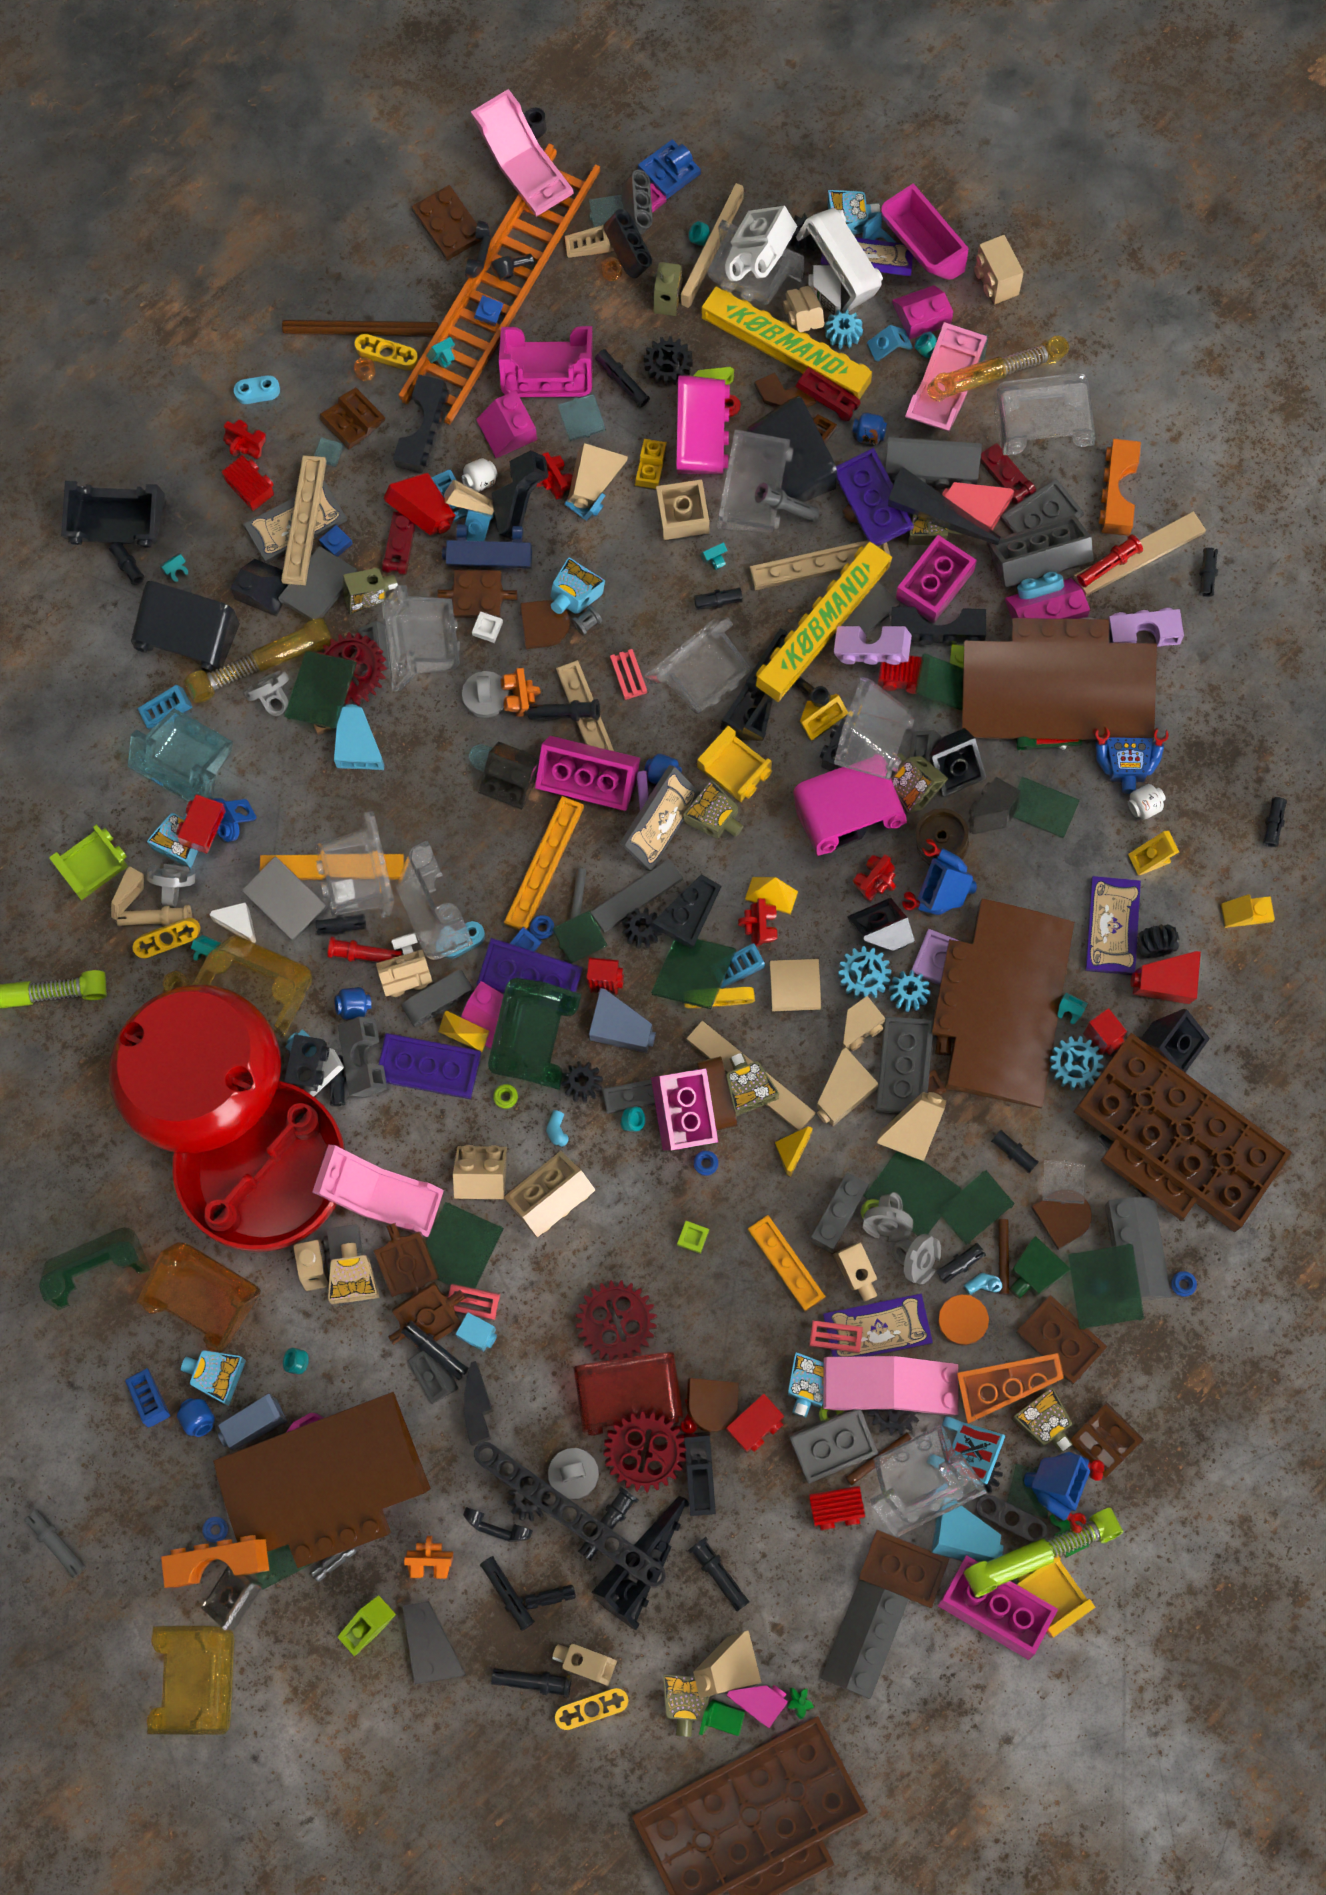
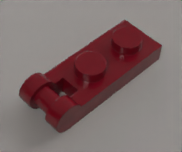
M810 367L806 369L795 386L836 412L843 421H849L853 416V411L857 410L861 405L860 400L856 396Z
M995 443L981 453L980 463L1000 487L1014 490L1012 501L1015 504L1022 502L1023 497L1026 495L1030 496L1036 492L1034 484L1023 475L998 443ZM1018 484L1021 487L1019 490L1014 488Z
M393 511L382 571L387 573L397 571L399 574L406 575L416 524L400 512ZM393 558L401 559L400 562H393Z

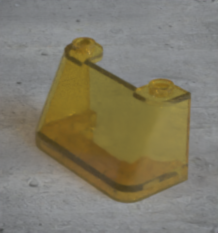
M153 1626L152 1646L157 1653L164 1654L162 1707L153 1708L148 1715L147 1734H225L230 1727L234 1656V1635L232 1630L228 1627Z

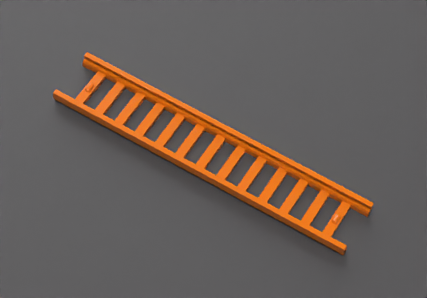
M549 143L544 152L553 161L557 151L553 148L554 145ZM595 164L586 181L560 171L569 185L578 190L579 193L575 199L568 197L558 203L569 208L564 217L550 210H546L538 215V217L559 226L554 235L518 219L523 210L534 215L518 194L491 239L482 272L475 278H468L399 393V399L402 400V403L408 405L411 400L418 374L425 376L428 372L462 388L457 398L449 394L447 403H444L451 407L444 422L449 425L452 423L500 342L501 327H509L600 173V166ZM514 228L548 245L544 252H541L508 237V235ZM502 246L524 256L531 253L533 260L537 261L533 270L524 266L514 268L515 275L527 280L522 288L507 281H500L498 277L487 273L491 263L502 257L498 255ZM480 282L516 297L512 306L503 304L500 313L505 315V318L501 325L496 323V326H492L474 319L475 313L465 309L470 300L480 303L482 295L489 297L476 291ZM462 318L472 324H476L495 335L490 343L454 327L458 319ZM451 336L484 353L478 361L454 349L451 350L455 357L454 361L473 370L469 379H466L431 363L426 356L431 347Z

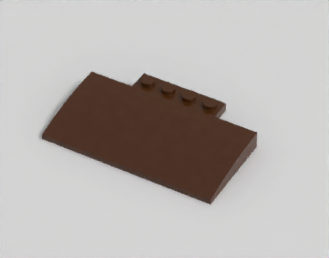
M1013 618L1012 641H964L962 729L966 728L975 738L1018 739L1019 737H1028L1031 739L1098 740L1093 735V730L1097 728L1098 736L1101 737L1105 733V726L1110 732L1109 738H1153L1154 741L1157 644L1108 643L1109 619Z
M982 898L978 906L972 944L949 939L931 1031L932 1035L954 1039L945 1085L946 1089L1036 1108L1043 1107L1050 1067L1049 1059L1052 1055L1059 1005L1062 998L1075 922Z
M1132 1033L1128 1035L1073 1111L1113 1141L1100 1161L1180 1221L1186 1217L1196 1203L1234 1233L1242 1228L1292 1153Z
M394 1391L213 1461L237 1543L240 1542V1537L256 1535V1540L266 1539L267 1552L289 1544L297 1568L389 1535L391 1530L383 1509L422 1495L431 1489Z
M817 1716L633 1815L632 1818L670 1895H723L726 1892H729L730 1895H780L835 1865L822 1840L869 1814Z

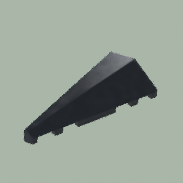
M901 467L888 500L889 507L932 520L931 524L995 545L999 544L1001 536L907 469Z
M779 629L747 678L745 686L724 716L720 726L721 730L724 731L727 726H730L736 731L735 736L740 740H764L773 698L756 687V673L763 664L766 666L771 661L770 656L777 647L780 649L783 647L787 631Z
M678 1496L634 1544L635 1547L658 1562L662 1567H664L672 1547L669 1543L673 1533L678 1531L681 1526L678 1521L684 1507L689 1506L687 1499ZM631 1553L626 1558V1564L629 1567H636L640 1563V1556L636 1553ZM616 1564L591 1593L606 1610L632 1629L637 1630L640 1624L637 1620L642 1608H646L649 1600L646 1598L651 1587ZM657 1568L650 1569L647 1573V1579L652 1583H656L661 1571Z

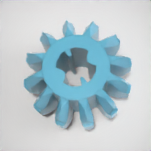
M848 309L843 314L837 310L836 316L830 314L828 322L825 323L824 327L826 339H830L831 346L838 344L839 349L843 345L850 349L852 343L857 344L859 337L863 334L861 319H857L856 313L849 315Z
M910 970L909 976H906L904 971L900 972V978L893 977L892 982L894 985L889 986V991L894 993L890 996V1000H898L896 1004L898 1009L902 1005H906V1012H909L910 1006H913L914 1010L918 1011L920 1008L919 1003L926 1005L927 999L925 997L930 996L931 991L926 989L929 986V982H921L923 974L920 973L917 977H913V970ZM907 987L913 988L912 995L907 994Z

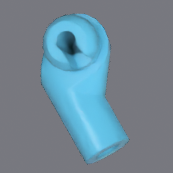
M553 1110L546 1133L554 1145L563 1147L569 1140L568 1135L564 1134L560 1127L564 1113Z
M980 1273L964 1284L963 1287L969 1295H972L979 1289L997 1293L1002 1289V1282L994 1275Z

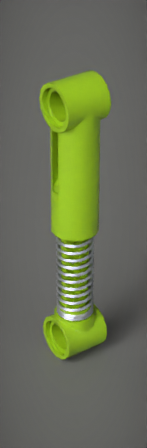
M99 970L86 971L79 978H72L71 981L69 979L67 981L63 980V982L55 980L54 983L46 981V984L42 982L41 984L37 983L36 985L33 983L32 985L31 981L0 984V1009L33 1005L35 1001L52 1000L53 998L56 1000L57 997L65 999V997L69 998L70 996H82L84 1000L104 999L107 997L105 972Z
M1112 1508L1103 1509L1089 1518V1522L1085 1525L1082 1524V1531L1080 1533H1075L1070 1529L1066 1533L1063 1532L1062 1535L1058 1534V1537H1051L1050 1540L1042 1538L991 1561H982L972 1565L964 1571V1575L975 1597L983 1596L1004 1583L1054 1562V1557L1058 1558V1555L1062 1556V1553L1066 1554V1551L1070 1553V1550L1074 1551V1548L1078 1549V1546H1086V1543L1090 1544V1542L1094 1541L1106 1543L1117 1538L1124 1531Z

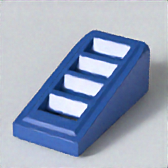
M148 1368L125 1380L140 1418L147 1427H152L170 1417L168 1408ZM147 1380V1384L138 1389L135 1388L136 1385ZM151 1390V1392L146 1394L145 1396L141 1398L139 1397V1395ZM155 1399V1402L144 1407V1404Z

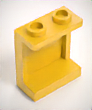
M727 726L697 759V768L738 801L742 802L745 797L749 799L757 789L756 785L761 780L765 781L772 773V761L769 758L763 759L735 736V730Z
M1059 1555L1058 1558L1054 1557L1053 1563L1017 1578L1019 1581L1017 1583L1018 1586L1058 1609L1046 1632L1050 1638H1054L1096 1608L1092 1601L1085 1597L1060 1561Z

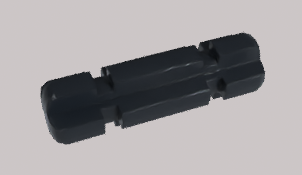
M573 1585L563 1586V1589L560 1590L555 1588L539 1592V1595H535V1593L526 1595L527 1609L538 1608V1605L543 1607L562 1602L563 1599L565 1601L575 1599V1589Z

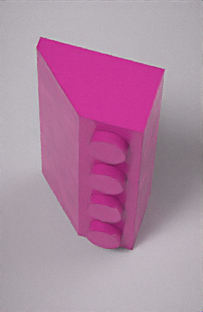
M549 736L541 746L535 788L626 811L637 781L640 758Z
M966 1555L949 1583L938 1607L1027 1660L1031 1659L1035 1655L1058 1609L1011 1581L998 1586L983 1596L975 1597L964 1575V1571L979 1562Z

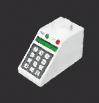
M813 265V274H809L808 286L813 288L819 303L832 315L836 316V311L841 310V281L831 265Z

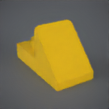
M1163 831L1128 855L1137 874L1142 875L1171 863L1170 858L1179 853V850L1170 832Z
M1250 894L1221 904L1225 928L1270 923L1275 920L1271 896L1251 899Z

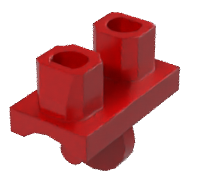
M240 419L235 423L227 421L224 424L225 435L223 441L226 442V445L230 446L229 452L231 455L237 456L241 452L249 454L256 459L262 456V447L266 442V434L264 432L255 430L253 434L249 433L248 425Z
M546 452L542 455L546 459L549 477L541 481L537 487L544 486L546 490L550 489L557 500L562 498L564 492L570 489L573 476L570 473L564 475L560 473L565 466L560 455L551 457L549 452Z
M885 854L882 858L872 855L866 864L871 873L868 876L858 873L853 879L855 887L870 902L877 893L882 894L885 889L893 891L896 888L895 883L892 881L896 876L893 873L896 868L890 862L891 858Z
M758 898L756 903L750 905V910H744V917L738 919V926L745 927V934H751V944L754 943L756 947L761 946L763 943L774 942L778 938L776 927H766V920H774L776 918V906L766 904L765 899Z

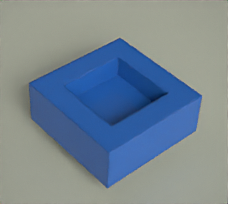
M482 295L474 319L496 326L504 303Z
M337 525L319 539L320 544L336 557L353 544L352 540Z
M523 927L510 942V944L531 951H536L543 943L526 927Z

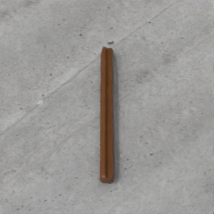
M282 321V331L285 334L434 336L439 328L438 322Z

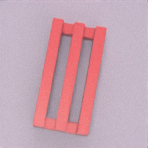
M629 649L626 653L620 652L616 656L615 654L611 655L610 659L624 699L627 700L646 694L647 689L633 649ZM627 658L631 660L641 688L640 690H637L626 660ZM618 661H622L632 690L631 693L627 691L617 663Z
M451 1284L448 1297L453 1295L455 1291L461 1290L462 1293L493 1299V1303L469 1297L461 1301L492 1308L491 1312L454 1305L456 1312L465 1314L469 1312L475 1316L496 1319L501 1294Z
M813 1320L809 1347L860 1353L863 1327ZM818 1327L855 1332L857 1337L816 1331ZM817 1337L839 1341L854 1342L856 1343V1345L849 1346L835 1343L815 1341V1339Z

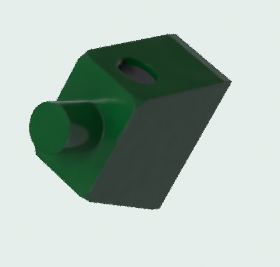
M1035 1236L1011 1271V1274L1017 1280L1009 1290L1018 1299L1028 1290L1037 1297L1063 1278L1071 1268Z

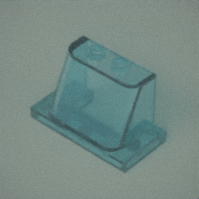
M173 708L147 735L137 729L131 734L128 767L188 802L190 800L193 801L196 794L212 800L216 774L231 753L233 741Z

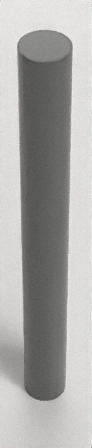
M577 868L564 957V961L570 963L574 962L587 871L584 868Z

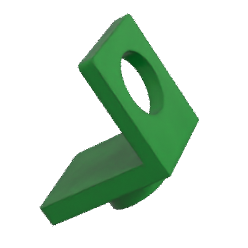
M712 1699L704 1711L699 1735L703 1736L710 1726L739 1736L746 1711Z

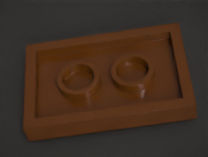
M450 185L411 206L413 213L447 261L482 241L475 237L477 223Z
M1051 1295L1016 1332L1041 1356L1059 1353L1063 1375L1072 1385L1107 1348L1099 1338Z
M876 1530L858 1579L932 1608L949 1558L931 1553L932 1551Z

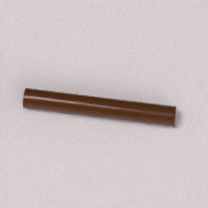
M999 1219V1279L1002 1282V1289L999 1291V1294L1009 1295L1008 1219Z
M906 1432L880 1451L878 1455L872 1457L845 1478L852 1486L913 1441V1439Z

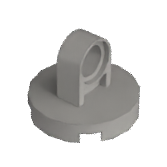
M280 670L258 680L259 683L256 684L254 689L250 685L243 693L247 701L260 698L269 714L274 716L281 715L288 707V700L281 686L289 680V677L285 670L282 672ZM271 699H279L282 702V708H273L271 706Z
M489 671L478 672L469 677L462 690L465 707L477 717L490 718L497 716L504 708L505 696H509V691L502 690L500 680L502 677Z
M164 864L162 869H156V865H152L147 869V881L154 885L162 886V906L176 907L179 887L194 884L196 871L192 870L189 872L188 866L179 864Z
M893 1192L882 1195L879 1200V1206L866 1211L863 1218V1229L875 1238L879 1239L880 1235L889 1236L888 1241H899L910 1236L913 1229V1219L909 1214L902 1211V1200L897 1193Z
M922 1234L913 1242L906 1239L900 1240L892 1247L891 1252L894 1259L904 1265L906 1279L913 1283L924 1284L936 1271L932 1267L935 1260L940 1261L941 1245L938 1239L928 1234Z
M579 1448L565 1449L559 1452L550 1463L548 1469L549 1482L554 1489L568 1499L580 1500L590 1495L599 1480V1468L595 1459L587 1451Z

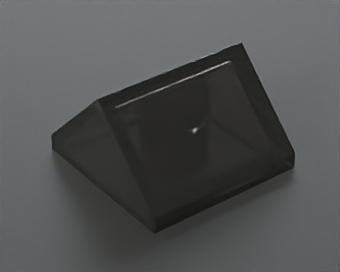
M227 1566L201 1608L223 1629L235 1630L263 1585L249 1575H234L231 1568Z

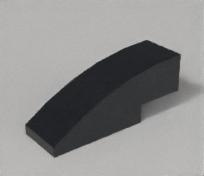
M476 1361L470 1364L464 1393L466 1430L469 1442L474 1446L491 1440L484 1415L493 1412Z
M710 1432L684 1434L690 1516L716 1514Z

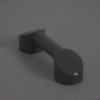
M478 221L475 237L482 241L477 259H468L465 277L475 278L484 268L491 242L488 223L484 221Z
M799 677L794 683L810 696L816 707L825 706L830 701L831 695L827 688L823 686L814 688L802 677Z
M468 1507L465 1508L463 1513L464 1518L477 1531L508 1542L529 1540L533 1533V1530L516 1524L513 1525L512 1531L483 1522L485 1514Z

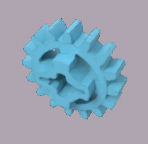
M863 946L859 953L854 948L852 950L853 956L845 954L844 959L846 962H840L839 967L843 970L838 972V977L844 978L840 981V985L848 986L846 989L847 994L852 991L855 992V999L860 994L863 995V998L868 996V994L877 998V990L884 993L885 987L883 984L889 985L890 979L885 977L891 975V969H885L889 966V960L882 961L884 954L875 955V948H872L870 952H866V948ZM859 959H865L859 963L855 962ZM874 962L878 965L880 971L875 969ZM868 965V974L861 981V973ZM849 974L854 977L856 985L851 981ZM869 984H874L872 987L864 988Z
M1071 1036L1068 1038L1067 1044L1061 1040L1059 1043L1060 1048L1054 1047L1052 1052L1056 1056H1051L1049 1061L1055 1064L1050 1067V1071L1057 1072L1054 1080L1061 1078L1063 1080L1062 1087L1069 1083L1071 1090H1074L1076 1085H1079V1088L1084 1090L1085 1083L1092 1086L1094 1083L1093 1078L1097 1079L1100 1075L1097 1071H1101L1104 1065L1098 1062L1103 1059V1055L1096 1054L1099 1049L1098 1046L1090 1047L1091 1040L1083 1043V1038L1080 1036L1077 1042H1074ZM1062 1054L1064 1055L1063 1058L1066 1061L1063 1067H1061L1060 1063ZM1073 1060H1074L1075 1062L1080 1061V1062H1081L1080 1066H1079V1065L1073 1066V1065H1072ZM1089 1060H1092V1071H1091V1072L1089 1071L1090 1069H1089V1067L1087 1066Z

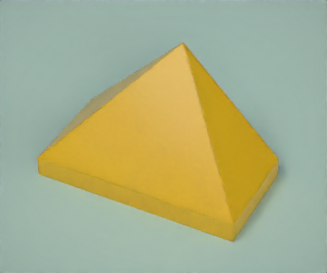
M834 694L831 695L830 701L822 707H816L812 700L807 701L800 723L809 740L812 741L849 713L840 696Z
M752 877L745 900L756 903L758 898L765 899L766 904L775 905L777 911L791 915L798 891L776 877Z
M445 1011L438 1032L482 1052L490 1031L451 1012Z
M807 1126L775 1142L786 1175L790 1177L812 1135V1127Z

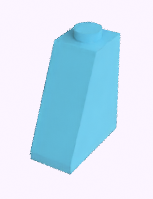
M353 704L338 707L334 753L336 767L384 770L382 757L362 707Z
M944 1496L937 1508L931 1553L962 1561L967 1555L978 1562H988L1002 1556L1001 1534L951 1497Z

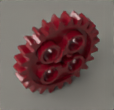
M348 632L345 639L339 634L337 642L332 638L330 639V647L323 645L324 653L317 652L321 659L313 661L318 668L312 670V673L317 676L312 680L317 685L316 690L321 693L325 700L328 699L331 704L336 703L339 707H342L344 703L348 705L354 701L360 706V699L363 698L368 702V694L376 695L374 688H382L378 681L379 679H386L381 673L387 670V667L382 664L386 661V658L381 655L383 650L377 647L378 644L374 640L371 641L367 635L363 637L357 632L354 637ZM357 651L356 655L351 658L352 654ZM341 654L343 655L344 660L350 665L349 669L357 678L359 682L358 686L356 685L355 680L349 675L350 671L342 662L340 658ZM338 664L337 667L334 670H332V667ZM368 669L366 674L361 676L362 672ZM348 682L347 686L342 689L343 684Z
M610 1280L609 1288L600 1283L601 1291L597 1292L594 1288H591L593 1296H583L587 1304L578 1305L583 1313L576 1314V1318L582 1320L581 1323L576 1324V1329H583V1332L578 1337L579 1339L587 1338L583 1344L584 1348L592 1345L591 1355L599 1351L600 1360L605 1355H609L610 1363L613 1362L615 1356H618L620 1363H623L624 1355L633 1360L632 1352L635 1351L641 1355L640 1346L649 1347L646 1338L654 1339V1335L649 1332L650 1329H657V1325L650 1322L657 1318V1314L649 1313L654 1309V1304L646 1305L649 1296L646 1295L641 1298L642 1289L639 1288L634 1292L633 1283H630L627 1288H624L623 1280H620L618 1287L614 1286L612 1280ZM619 1300H628L630 1307L626 1311L618 1310L616 1304ZM607 1301H611L617 1318H623L620 1321V1325L626 1337V1342L621 1341L616 1325L609 1324L613 1322V1319L606 1304ZM604 1309L607 1312L606 1318L601 1321L594 1319L593 1313L595 1310ZM635 1322L640 1326L636 1334H629L625 1330L629 1323ZM605 1333H615L617 1336L615 1342L612 1344L603 1342L602 1338Z
M641 1408L639 1416H636L632 1410L630 1419L621 1415L622 1424L613 1422V1427L616 1431H607V1435L611 1439L604 1440V1445L608 1448L603 1450V1455L609 1457L605 1460V1465L612 1466L610 1475L618 1473L617 1483L625 1479V1488L635 1484L636 1492H638L640 1486H644L645 1491L649 1492L650 1485L659 1490L660 1482L668 1486V1477L676 1479L674 1470L682 1471V1465L679 1462L686 1460L685 1455L681 1453L686 1451V1447L684 1444H680L685 1440L684 1435H677L680 1432V1427L675 1426L672 1428V1418L665 1422L663 1412L658 1417H655L654 1409L651 1410L649 1415H646L644 1408ZM650 1429L649 1450L646 1451L644 1468L640 1472L638 1469L641 1463V1451L644 1449L646 1431ZM633 1431H637L642 1436L638 1440H632L628 1435ZM658 1436L667 1439L663 1445H657L653 1442ZM627 1456H633L636 1458V1462L626 1464L623 1459ZM652 1461H658L662 1465L658 1469H651L648 1464Z

